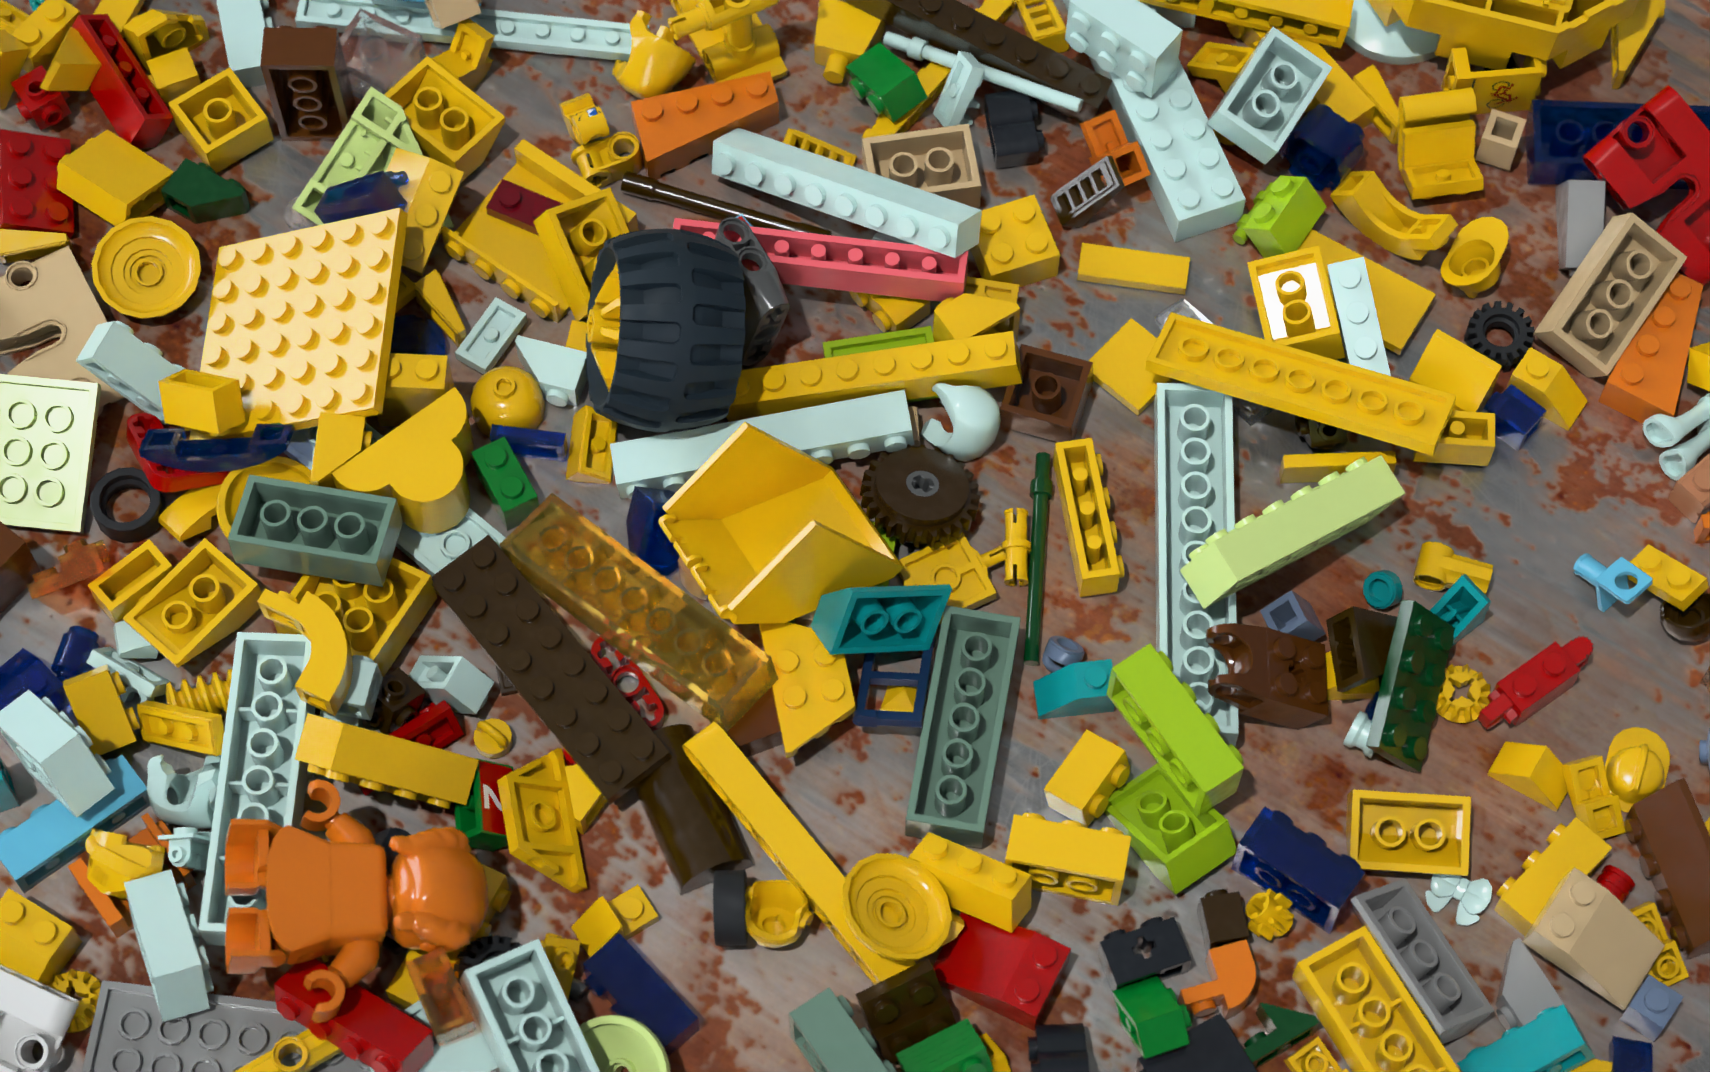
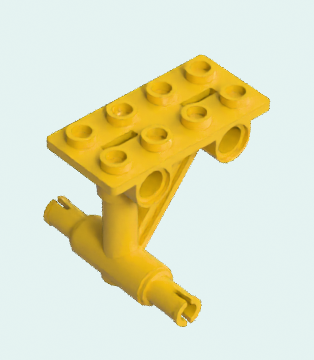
M670 0L678 15L667 20L671 33L674 34L675 40L689 35L714 83L768 71L771 72L773 81L787 75V67L780 57V48L772 27L768 23L762 24L757 15V12L778 4L780 0Z

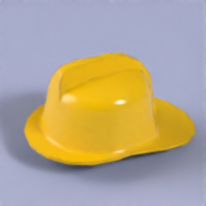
M1481 217L1471 221L1461 229L1440 268L1441 277L1446 283L1457 286L1469 298L1474 299L1479 292L1491 288L1498 281L1501 273L1500 260L1509 240L1508 227L1504 222L1495 217Z
M1632 727L1624 729L1614 736L1605 762L1609 792L1619 796L1621 811L1625 813L1629 812L1633 804L1664 788L1667 779L1670 752L1661 737L1646 728Z

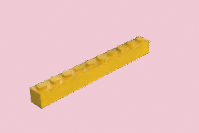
M984 0L982 6L974 10L1003 24L1014 12L1015 0ZM930 61L928 66L921 68L917 74L928 98L895 122H892L881 113L873 127L865 130L862 138L907 132L942 93L952 68Z

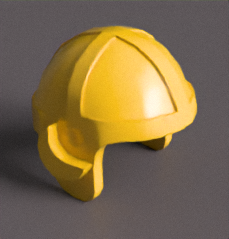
M756 881L745 890L746 931L757 941V944L765 948H779L792 944L800 937L802 929L806 925H811L814 913L809 911L808 899L792 881Z

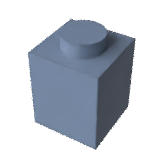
M1292 590L1260 610L1268 627L1311 641H1315L1326 634L1311 604Z
M1648 975L1621 1016L1620 1021L1654 1042L1684 997L1651 975Z

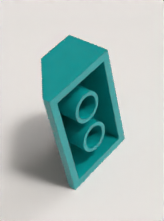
M949 584L853 587L821 595L811 628L829 654L929 650L952 588Z

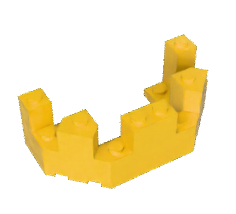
M1639 0L1367 1L1386 27L1401 19L1406 27L1439 34L1435 50L1436 56L1449 59L1452 48L1466 47L1469 64L1502 70L1506 69L1512 52L1546 61L1553 58L1560 69L1601 48L1610 28L1631 17Z

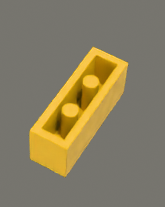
M1577 817L1567 827L1560 823L1546 839L1550 845L1542 854L1536 849L1521 866L1525 872L1517 880L1512 876L1509 877L1496 892L1500 899L1494 911L1523 936H1526L1563 877L1574 867L1590 877L1606 860L1612 850L1609 844Z
M930 832L927 833L908 856V858L919 862L936 876L948 895L950 907L1011 933L1031 909V874Z

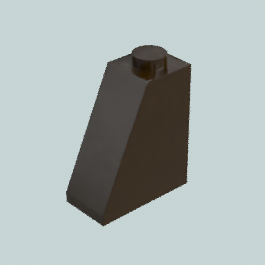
M1352 606L1326 620L1338 692H1346L1383 676L1396 625V616Z

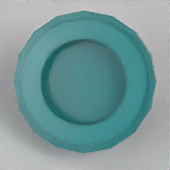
M1380 570L1369 574L1365 579L1363 594L1371 606L1377 609H1385L1400 603L1402 600V583L1395 573L1389 570Z

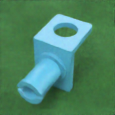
M1585 553L1577 559L1573 570H1575L1574 574L1595 586L1598 609L1602 612H1605L1618 600L1625 604H1630L1653 583L1651 576L1623 557L1617 559L1607 568L1594 559L1592 555ZM1627 575H1631L1638 580L1636 586L1631 589L1628 586Z

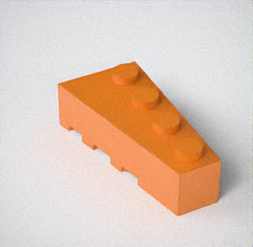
M770 71L631 101L633 126L636 137L639 140L646 175L656 180L660 179L661 174L675 168L677 171L688 166L689 161L706 153L708 156L712 155L713 140L736 128L757 134L779 124V100Z
M1677 272L1621 355L1604 386L1598 402L1642 424L1647 418L1656 414L1674 417L1703 284Z

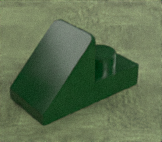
M1259 1003L1256 1016L1268 1032V1035L1264 1031L1255 1034L1244 1043L1246 1048L1243 1050L1255 1069L1314 1035L1320 1022L1314 1015L1267 1003Z

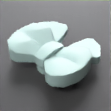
M1433 874L1430 884L1431 891L1427 890L1425 892L1427 905L1434 913L1442 910L1452 897L1459 900L1455 921L1457 925L1469 926L1479 921L1480 917L1477 914H1481L1490 903L1492 886L1484 878L1469 881L1467 878L1457 875Z

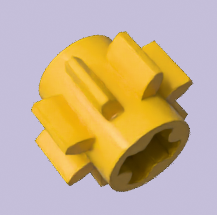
M1268 889L1266 893L1259 892L1255 894L1246 905L1245 915L1252 919L1247 924L1248 929L1258 937L1262 935L1268 941H1271L1273 936H1283L1290 930L1293 924L1294 915L1288 911L1293 902L1281 892L1277 894L1272 889Z

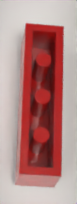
M108 14L78 15L72 28L79 32L102 64L89 86L91 93L119 137L138 149L156 148L174 117Z
M316 959L294 964L274 984L276 1009L284 1018L290 1021L295 1020L308 1028L316 1038L329 1041L339 1047L347 1057L353 1060H360L373 1068L375 1072H418L434 1055L432 1029L357 984L349 989L345 988L341 1008L335 1017L321 1023L313 1021L312 1016L316 1005L332 1000L331 995L324 988L318 987L309 991L303 985L305 977L311 972L328 970V966Z

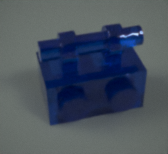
M379 171L328 187L314 212L323 224L396 208H401L404 211L407 202L398 190L399 187L408 184V175L405 171L396 173L393 171Z

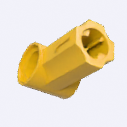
M1425 542L1420 548L1413 582L1426 590L1441 591L1445 588L1450 589L1462 575L1466 574L1486 595L1493 572V565L1456 555L1453 549L1445 544Z

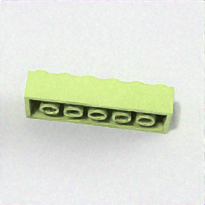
M1382 455L1367 462L1365 457H1362L1345 468L1347 472L1339 475L1338 471H1335L1318 482L1319 486L1313 489L1310 485L1305 486L1291 495V500L1286 503L1282 499L1266 507L1262 511V515L1255 517L1254 514H1251L1234 525L1235 529L1227 532L1224 528L1205 540L1206 544L1198 547L1188 555L1191 561L1180 569L1203 609L1369 523L1406 494Z

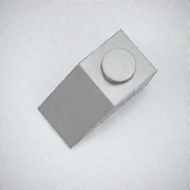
M1520 938L1512 942L1506 953L1496 1001L1498 1019L1506 1030L1517 1026L1522 1027L1535 1020L1541 1011L1564 1004Z

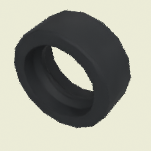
M134 467L118 468L105 474L95 484L90 495V509L100 530L110 539L122 543L138 542L151 536L160 527L161 524L158 522V516L165 510V500L162 492L151 486L143 470ZM139 488L148 494L150 505L148 510L138 519L131 522L113 521L106 512V505L109 499L123 489Z
M717 870L714 872L713 922L716 946L747 944L748 932L746 931L745 909L747 875L745 870Z

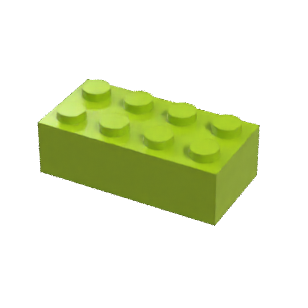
M1149 643L1112 667L1106 694L1197 817L1236 793L1244 770L1242 766L1244 760L1234 745L1229 744L1227 746L1219 735L1220 728L1212 715L1209 713L1203 714L1195 703L1197 698L1192 688L1186 682L1180 683L1173 674L1174 668L1167 655L1163 651L1157 652L1152 644Z

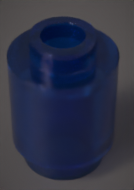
M71 626L68 633L63 634L51 666V670L56 674L58 681L63 683L67 679L92 670V666L86 662L92 649L100 648L97 643L99 639L97 633L85 627Z

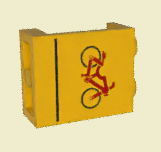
M1466 47L1452 48L1441 89L1442 91L1472 87L1475 93L1477 112H1470V115L1491 113L1492 109L1502 112L1531 110L1535 96L1540 95V81L1547 74L1546 60L1526 56L1522 68L1471 72Z

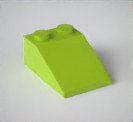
M1158 763L1112 793L1108 798V805L1104 811L1106 816L1118 830L1124 833L1123 835L1131 836L1130 846L1153 875L1175 895L1238 852L1228 820L1214 808L1197 817Z

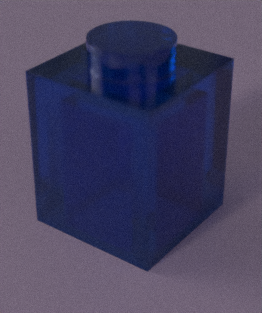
M1512 384L1502 394L1498 391L1495 392L1484 407L1487 413H1495V435L1516 451H1519L1540 428L1547 411Z

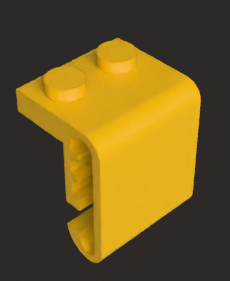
M1472 87L1399 98L1397 164L1412 200L1431 199L1436 196L1451 194L1464 195L1469 192L1483 190L1484 177L1474 159L1476 125L1473 119L1470 120V112H1477V105Z

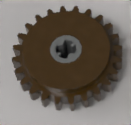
M907 444L906 449L891 452L889 456L881 452L878 461L872 460L870 462L869 470L864 472L860 489V496H862L861 508H867L866 516L869 519L875 518L874 526L876 529L883 528L886 531L887 538L893 536L899 539L900 544L909 542L913 543L914 547H919L920 544H928L932 548L936 542L941 541L944 545H947L950 536L958 540L961 537L962 530L969 531L971 522L975 521L980 495H977L979 485L972 483L974 474L972 472L965 473V463H957L953 460L954 455H945L940 452L939 448L932 450L926 448L925 445H921L920 448H912L910 444Z

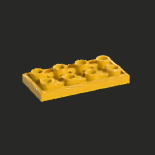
M1311 229L1297 250L1319 245L1337 317L1327 265L1364 256ZM1364 257L1384 347L1400 355L1433 303L1436 294Z

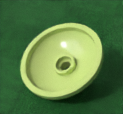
M605 1015L588 1020L579 1026L600 1072H622L623 1067H626L629 1072H670L668 1057L661 1042L641 1022L622 1015Z

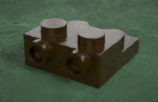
M928 958L855 994L871 1036L876 1042L877 1050L883 1060L887 1059L891 1064H899L896 1053L956 1024L950 1005L942 993L936 973Z

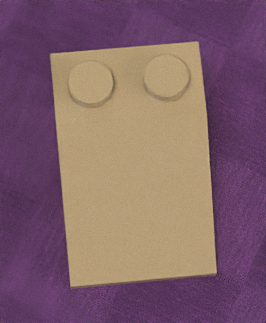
M1575 867L1562 878L1522 943L1621 1010L1626 1009L1665 946L1608 889Z

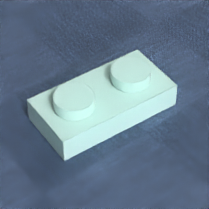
M495 297L455 351L456 359L482 374L490 371L527 322L526 313Z

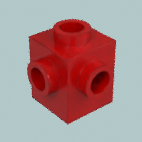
M42 65L11 82L20 99L15 104L25 121L29 122L33 119L40 131L59 123L64 117L71 114L65 101L70 98L68 91H46L40 88L47 73Z

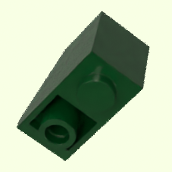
M187 158L184 159L161 189L166 207L195 224L246 214L251 208L246 189L242 184L231 178L226 180L218 176L207 164L202 162L196 164Z

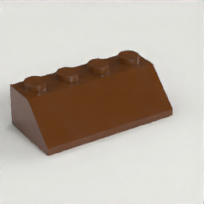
M1682 778L1633 804L1625 817L1624 827L1629 840L1636 842L1641 854L1639 862L1643 874L1647 878H1651L1656 889L1654 893L1656 905L1662 914L1666 913L1670 922V937L1676 941L1678 949L1682 950L1685 960L1710 953V835L1685 778Z

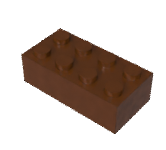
M286 25L277 26L276 28L264 27L260 66L281 140L336 141L356 110V103L338 29L326 26H315L313 28H293Z

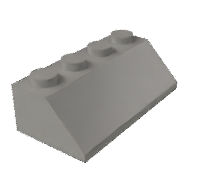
M1406 878L1361 893L1351 899L1355 915L1361 924L1366 926L1442 1044L1467 1035L1495 1011Z

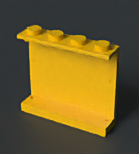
M522 139L514 148L516 164L503 177L504 180L563 204L601 191V189L525 139ZM499 182L456 231L453 232L445 226L441 229L444 248L455 260L460 261L463 259L472 265L474 271L483 279L489 280L491 278L500 284L503 291L514 299L519 297L527 302L538 316L542 318L547 316L556 323H559L571 308L540 237L487 214L486 206L500 184ZM617 201L629 231H639L637 213Z

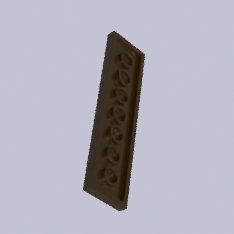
M489 534L432 576V586L436 593L610 805L672 758L670 751Z

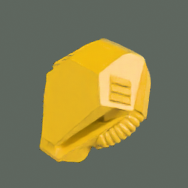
M96 828L91 829L90 835L85 841L86 851L89 853L87 879L103 894L127 899L124 882L169 870L168 866L164 864L165 847L149 846L127 842L126 835L105 832Z

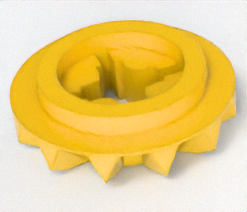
M1451 664L1445 668V679L1440 688L1436 712L1443 718L1455 723H1468L1477 720L1479 712L1490 704L1487 697L1490 694L1491 684H1487L1482 672H1476L1468 664L1464 666H1454ZM1454 685L1458 688L1470 685L1467 693L1469 699L1461 696L1451 702L1455 691Z
M70 969L69 972L61 975L55 974L54 979L48 985L49 987L68 996L71 987H73L79 997H84L79 1001L80 1003L67 1032H79L92 1026L101 988L100 981L88 971L82 972Z

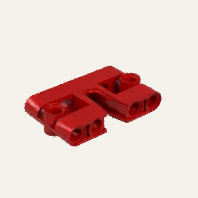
M1666 85L1631 116L1621 121L1612 132L1585 153L1582 159L1599 181H1605V189L1623 210L1631 209L1662 194L1679 179L1687 183L1689 187L1688 195L1669 211L1655 231L1687 256L1678 273L1703 284L1704 287L1710 282V131L1679 93L1671 86ZM1632 123L1637 124L1642 129L1643 136L1639 143L1631 141L1628 137V128Z

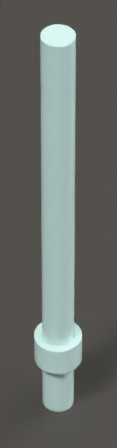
M887 31L883 39L884 45L904 51L908 57L918 61L926 59L952 68L957 57L955 54L930 46L928 41L918 37L910 39ZM981 64L985 69L983 80L1079 113L1082 108L1083 99Z

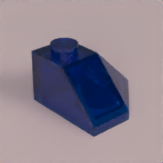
M634 487L626 519L630 565L633 572L668 576L678 569V559L680 556L673 546L674 543L669 541L658 524L660 517L668 514L662 507L676 492L665 489Z

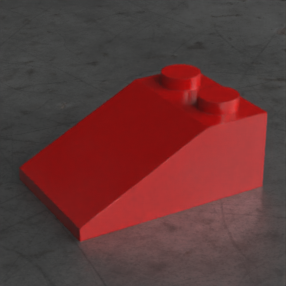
M961 912L959 916L964 920V928L956 939L943 946L933 965L940 986L1035 1031V1025H1038L1069 963L1071 948L1030 929L1017 926L1011 933Z

